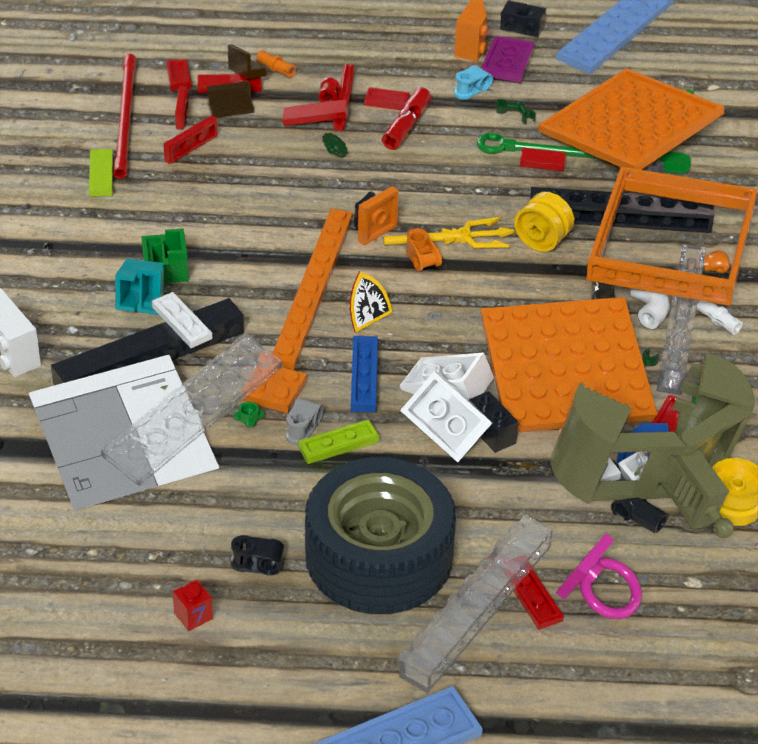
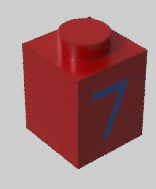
M197 579L172 591L174 614L188 631L213 619L212 597Z

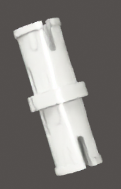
M701 300L696 306V309L708 316L712 323L715 325L719 324L733 335L738 333L743 326L742 321L730 315L728 310L722 306L719 307L712 302Z

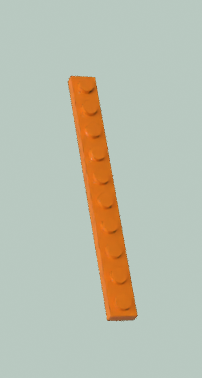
M330 209L270 358V364L295 370L352 223L353 212Z

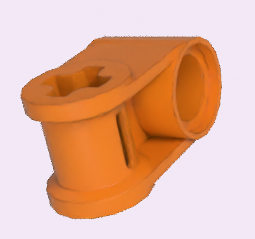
M420 228L411 229L407 234L406 254L412 261L415 269L420 272L423 268L429 266H441V253L428 233Z

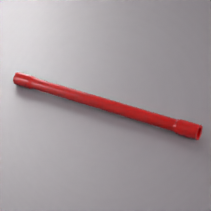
M126 54L123 60L124 72L116 158L114 161V176L117 178L126 177L128 168V141L133 80L136 68V57L133 54Z

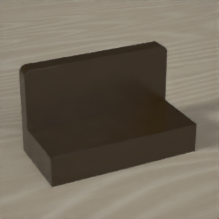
M233 44L228 45V69L247 79L266 76V67L252 61L250 53Z
M249 81L207 86V104L211 115L221 118L254 113Z

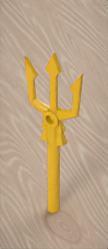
M501 217L467 221L464 227L459 229L452 228V230L442 228V232L428 233L433 242L443 241L445 245L454 241L455 244L458 242L468 243L473 248H509L510 245L497 240L476 243L472 237H505L515 233V230L500 227L498 230L470 232L471 226L485 224L491 226L501 219ZM407 235L383 236L384 245L407 244Z

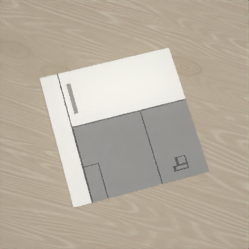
M170 355L29 392L74 510L219 469ZM168 385L165 390L160 388L161 386Z

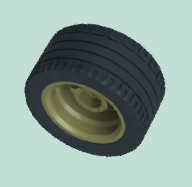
M369 457L353 460L334 468L313 487L305 507V562L313 583L335 603L352 611L367 614H394L408 611L427 602L442 589L452 569L456 514L450 492L432 473L421 466L405 460L389 457Z

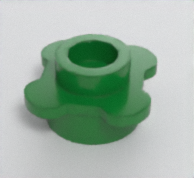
M244 402L233 416L235 420H240L245 426L252 427L258 419L264 418V412L259 410L256 403Z

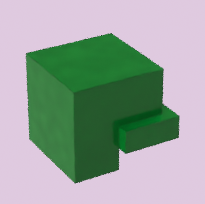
M184 228L165 230V234L141 236L144 261L164 263V284L189 282Z

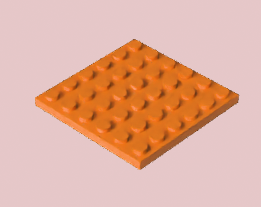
M626 68L538 124V129L540 133L619 167L642 170L724 114V106Z
M625 297L481 308L480 316L499 402L518 421L517 432L561 429L575 392L581 382L585 384V388L589 387L591 391L595 390L597 393H602L603 396L615 399L616 402L628 405L631 411L625 423L652 421L656 417L655 403Z

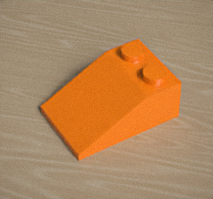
M470 0L456 21L455 57L478 62L480 57L486 53L487 43L485 42V37L488 34L489 26L486 25L487 16L483 0Z

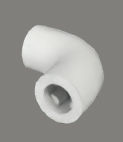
M631 288V297L646 304L638 313L640 322L649 329L657 328L669 313V296L667 294Z

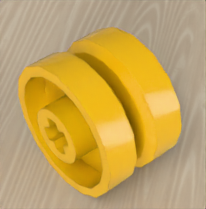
M540 192L517 213L514 226L519 238L529 248L539 252H548L554 249L574 227V215L568 203L559 195L551 192Z
M727 458L717 462L712 468L729 490L719 513L723 518L732 521L733 526H745L755 522L758 519V465L741 458Z

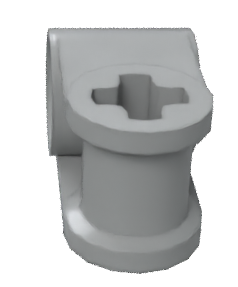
M297 398L286 418L287 425L289 426L286 440L290 444L298 446L299 440L309 438L322 419L324 406Z

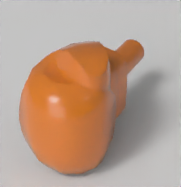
M719 250L704 255V261L689 262V268L704 267L705 272L716 271L724 274L730 268L728 254Z

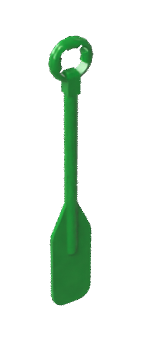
M486 133L477 139V147L489 154H497L502 151H522L523 147L566 152V156L600 159L577 148L516 142L515 139H505L496 133ZM485 140L499 141L500 145L497 147L486 146L484 142ZM668 151L658 158L660 162H664L663 168H665V172L685 174L690 171L691 157L685 153Z

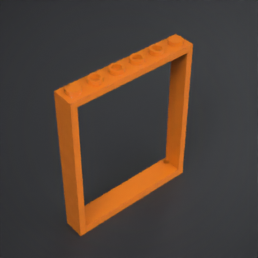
M620 167L588 259L586 280L731 306L755 209L758 189ZM624 190L745 210L729 279L603 258L602 254Z

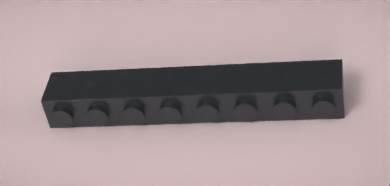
M230 298L193 311L200 321L212 332V339L190 348L167 322H163L51 364L53 384L59 385L170 355L171 360L180 358L244 333V314Z

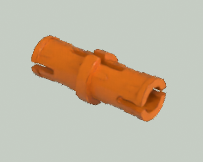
M260 50L256 55V62L269 67L273 72H280L289 78H292L296 73V66L284 61L278 55L273 56L264 50Z

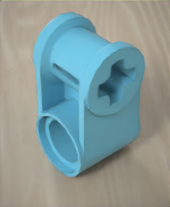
M472 65L470 68L456 74L457 88L454 90V95L459 99H470L472 96L486 91L492 84L493 76L480 67Z

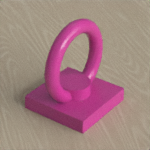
M605 533L555 593L564 600L579 584L584 600L596 613L610 619H624L634 614L639 608L642 600V590L636 575L629 567L615 559L600 558L614 541L613 538ZM603 569L617 572L628 583L631 597L628 604L624 607H608L594 595L591 583Z

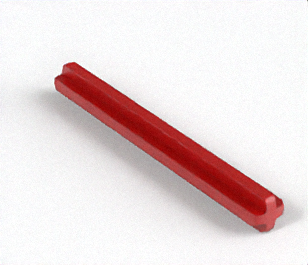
M346 63L343 66L337 100L347 99L349 105L355 66ZM346 118L334 120L333 129L342 132L345 129Z

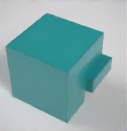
M126 258L115 274V309L134 312L137 308V312L159 315L152 308V301L164 295V263Z

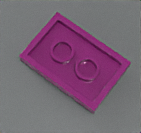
M495 35L481 69L490 73L493 79L497 78L521 83L533 54L535 42Z

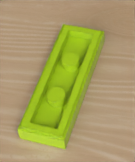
M90 149L89 196H112L113 149Z
M368 419L299 440L298 448L307 464L379 443V435Z

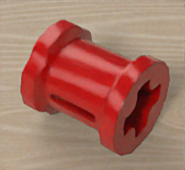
M332 77L324 78L318 95L320 102L336 101L338 98L337 91L340 87L339 82Z

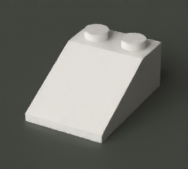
M0 288V364L4 370H8L15 378L41 366L37 332L31 322Z
M484 353L421 357L400 384V388L403 391L415 394L433 372H439L465 397L471 399L484 393L494 376Z
M433 372L400 410L457 462L464 457L492 425V422L439 372Z

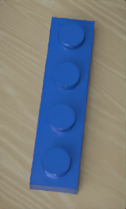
M353 336L350 412H376L378 336Z

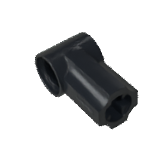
M639 497L614 500L611 504V510L614 515H620L625 518L624 521L631 519L653 533H658L668 520L667 513L650 504L646 499H640Z

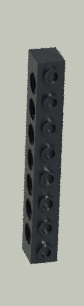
M531 187L530 200L540 192L554 193L564 199L572 209L574 224L600 226L612 192ZM623 193L612 227L711 233L714 221V205L650 194Z

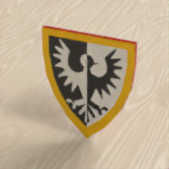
M359 271L352 287L349 302L354 332H358L393 313L390 300L382 285L372 276Z

